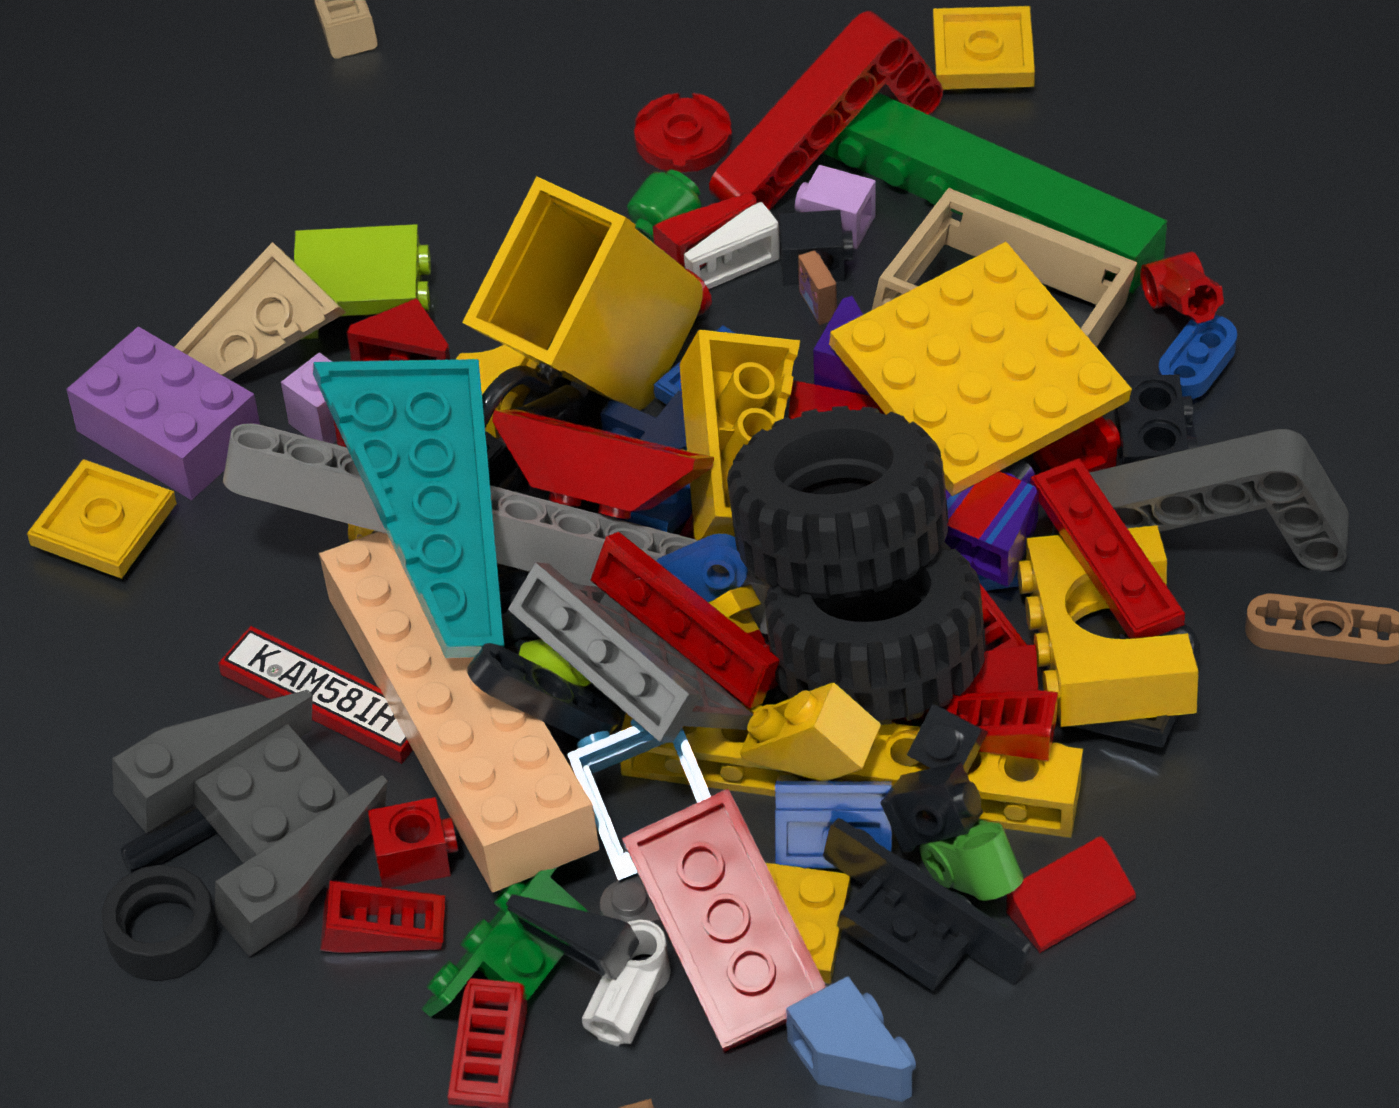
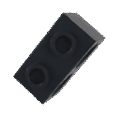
M1180 374L1121 376L1132 388L1129 402L1113 410L1114 423L1121 439V447L1117 449L1119 466L1198 447L1196 435L1187 436L1186 428H1191L1193 425V405L1191 396H1182Z

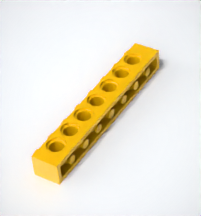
M741 703L752 714H754L758 709L764 706L758 705L752 709H749L747 706ZM627 713L625 714L621 731L632 727L630 722L633 718ZM893 721L892 724L880 725L863 768L829 781H892L893 787L901 775L930 769V767L907 756L921 727L896 724ZM682 727L706 786L709 788L729 789L730 791L775 797L776 781H818L745 760L739 753L749 733L748 730ZM1052 742L1049 761L978 752L967 776L976 785L980 793L983 813L979 819L1000 823L1004 829L1072 838L1081 785L1083 749L1066 747L1065 745ZM665 743L620 762L621 775L690 785L673 743Z

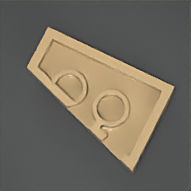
M272 242L179 341L175 348L231 380L347 312Z

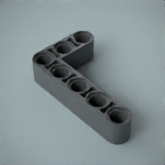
M1275 429L1090 472L1127 528L1157 525L1159 532L1266 508L1298 561L1303 566L1316 571H1331L1345 563L1349 526L1348 509L1307 440L1293 430ZM1052 524V535H1060L1054 524Z

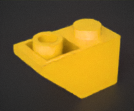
M832 682L811 691L804 690L790 699L774 705H764L758 709L748 722L747 730L749 733L739 754L749 762L818 781H829L863 768L881 724L839 686Z

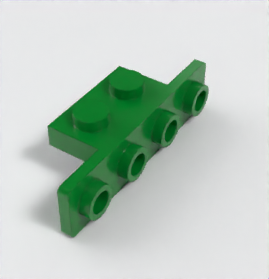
M556 868L539 871L535 876L502 890L494 901V904L500 909L490 923L483 918L472 928L460 944L467 951L457 965L448 961L427 985L426 988L433 995L423 1006L422 1011L429 1017H432L448 1006L477 969L489 980L523 984L526 1000L531 997L562 957L563 953L519 929L507 910L506 903L511 895L514 894L589 912L550 878Z

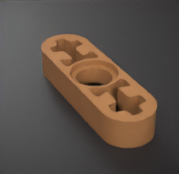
M1273 593L1259 595L1248 605L1245 633L1248 639L1260 648L1376 664H1390L1399 660V612L1396 610ZM1266 617L1276 618V626L1266 625ZM1296 620H1302L1301 630H1294ZM1320 621H1330L1337 624L1342 629V632L1331 637L1322 636L1316 633L1312 626ZM1353 627L1359 628L1358 638L1351 637ZM1377 632L1388 633L1389 640L1377 639Z

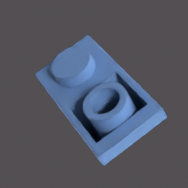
M849 976L786 1008L787 1041L819 1085L900 1102L912 1097V1070L916 1068V1063L909 1046L900 1036L896 1038L891 1036L883 1025V1015L875 999L869 993L862 995Z

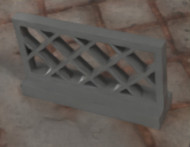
M535 562L508 610L659 742L673 743L683 726L747 730L748 722L753 716L748 709L599 587L572 584L550 564Z

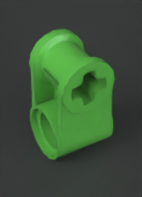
M978 819L967 835H959L958 837L920 845L922 860L929 873L939 884L945 888L951 887L973 895L978 900H992L1005 896L1014 891L1023 882L1022 871L1004 828L1000 823Z

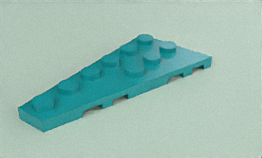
M479 359L313 362V376L445 658L475 657L486 643H493L504 647Z

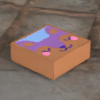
M814 250L798 256L799 292L816 321L821 325L828 323L837 309V286L820 255Z

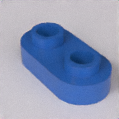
M1215 315L1214 319L1203 323H1196L1190 320L1160 358L1158 375L1180 374L1182 396H1191L1192 399L1203 395L1235 354L1237 330L1234 324L1227 318Z
M729 534L710 535L656 560L707 602L718 598L729 590L741 587L747 578L749 570L740 559L735 537ZM722 565L728 572L718 573L711 566Z

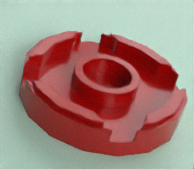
M680 93L664 95L650 101L639 111L634 129L636 150L645 162L660 170H675L680 173L700 171L716 164L728 152L732 141L729 113L719 102L706 95L692 93L693 98H680Z

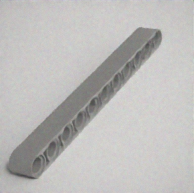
M241 424L231 430L223 483L230 491L242 496L387 534L347 447L259 424ZM490 485L496 559L499 564L531 571L535 562L547 563L571 583L596 586L590 579L605 538L608 535L620 532L655 561L662 556L699 541ZM722 565L711 566L718 573L728 572ZM748 570L747 578L741 587L752 585L761 604L750 610V613L761 633L768 634L764 601L770 585Z

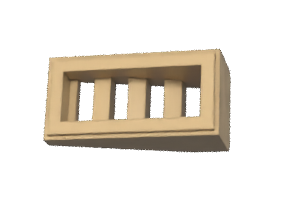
M313 0L333 58H341L377 47L378 43L372 17L365 0Z

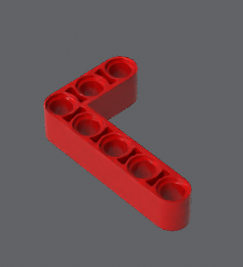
M865 11L851 21L717 168L709 182V192L719 202L751 192L756 197L757 203L762 202L770 211L878 91L889 98L930 115L942 99V84L908 38L874 12Z

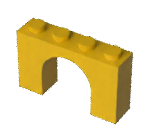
M1158 526L1127 528L1166 584L1167 558ZM1061 535L1026 538V561H1018L1019 590L1021 594L1030 593V597H1026L1025 601L1027 624L1029 630L1038 629L1039 633L1034 634L1037 666H1047V671H1043V690L1058 692L1057 712L1061 727L1197 713L1198 668L1188 633L1135 639H1112L1084 630L1075 622L1091 612L1109 608Z

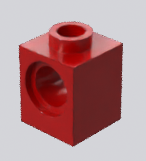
M436 797L368 810L383 888H393L451 876L447 853L458 851L452 818L440 819Z

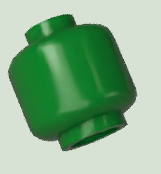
M668 170L666 173L653 172L646 178L628 202V215L632 222L636 224L635 228L654 243V225L668 218L702 208L701 201L698 198L700 190L691 179L678 171Z

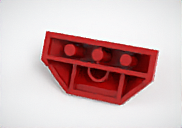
M518 409L494 410L493 424L531 487L550 491L548 500L559 504L581 506L582 500L598 503V512L611 517L630 519L631 512L652 509L713 467L714 457Z

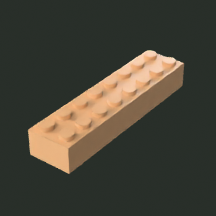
M375 532L319 553L331 604L376 685L384 695L400 728L449 816L452 818L455 827L492 893L531 878L539 871L556 868L600 850L593 804L545 723L479 689L467 673V667L474 657L445 658L388 534Z

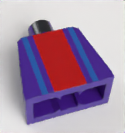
M1023 460L1013 463L954 496H951L946 489L949 522L947 524L948 533L944 542L951 550L955 548L967 559L978 575L1006 587L1012 582L1018 569V561H1021L1025 554L1026 538H1032L1038 522L1039 491L1034 485L1030 484V477L1034 476L1035 473L1032 467Z

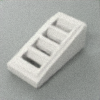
M762 202L754 204L684 254L685 269L694 272L710 289L779 260V222ZM706 263V267L700 270V265Z

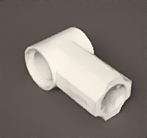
M638 919L627 922L636 934L639 945L616 981L602 976L582 1017L584 1029L593 1033L600 1041L615 1046L623 1043L631 1044L654 994L661 990L669 981L671 969L664 932L657 924L649 920ZM637 955H652L648 959L642 961L631 960Z

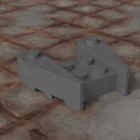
M309 690L159 729L112 758L113 794L146 834L194 804L243 862L242 865L215 881V916L249 957L298 925L308 912L309 904L323 887L327 888L330 881H333L339 873V867L357 844L361 845L371 833L368 810L385 807L388 781L383 775L349 795L301 740L302 736L311 731L313 695Z

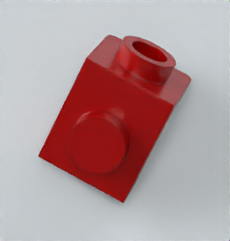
M1101 416L1034 452L1033 459L1042 472L1080 458L1089 473L1116 467L1117 449L1121 447L1120 435L1113 421L1110 419L1105 420Z

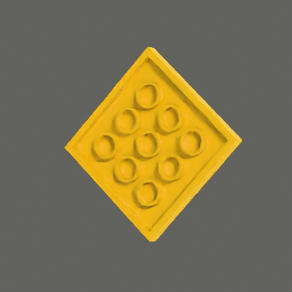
M1006 241L830 332L829 345L886 415L890 412L902 415L909 423L914 421L936 442L941 451V459L943 460L945 488L951 496L958 494L1129 402L1132 391L1127 382Z

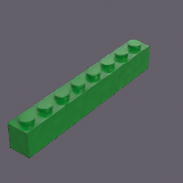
M878 92L823 151L824 154L840 160L850 167L862 170L884 180L892 186H897L926 199L934 205L950 188L1135 261L1137 266L1129 290L1131 293H1134L1141 285V266L1161 260L1164 257L1167 220ZM951 209L952 212L963 215L962 212ZM1107 270L1104 279L1113 282L1117 274Z

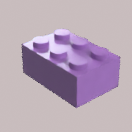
M140 327L133 330L66 389L77 432L190 500H193L225 470L231 430L241 424L252 423L260 425L254 393Z

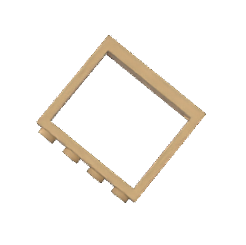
M948 188L879 277L872 310L918 287L914 284L944 245L976 257L1006 241L1041 283L1096 304L1081 330L1097 347L1126 303L1137 262ZM951 209L963 213L961 222L951 218L953 213ZM1107 270L1117 274L1113 282L1104 279Z

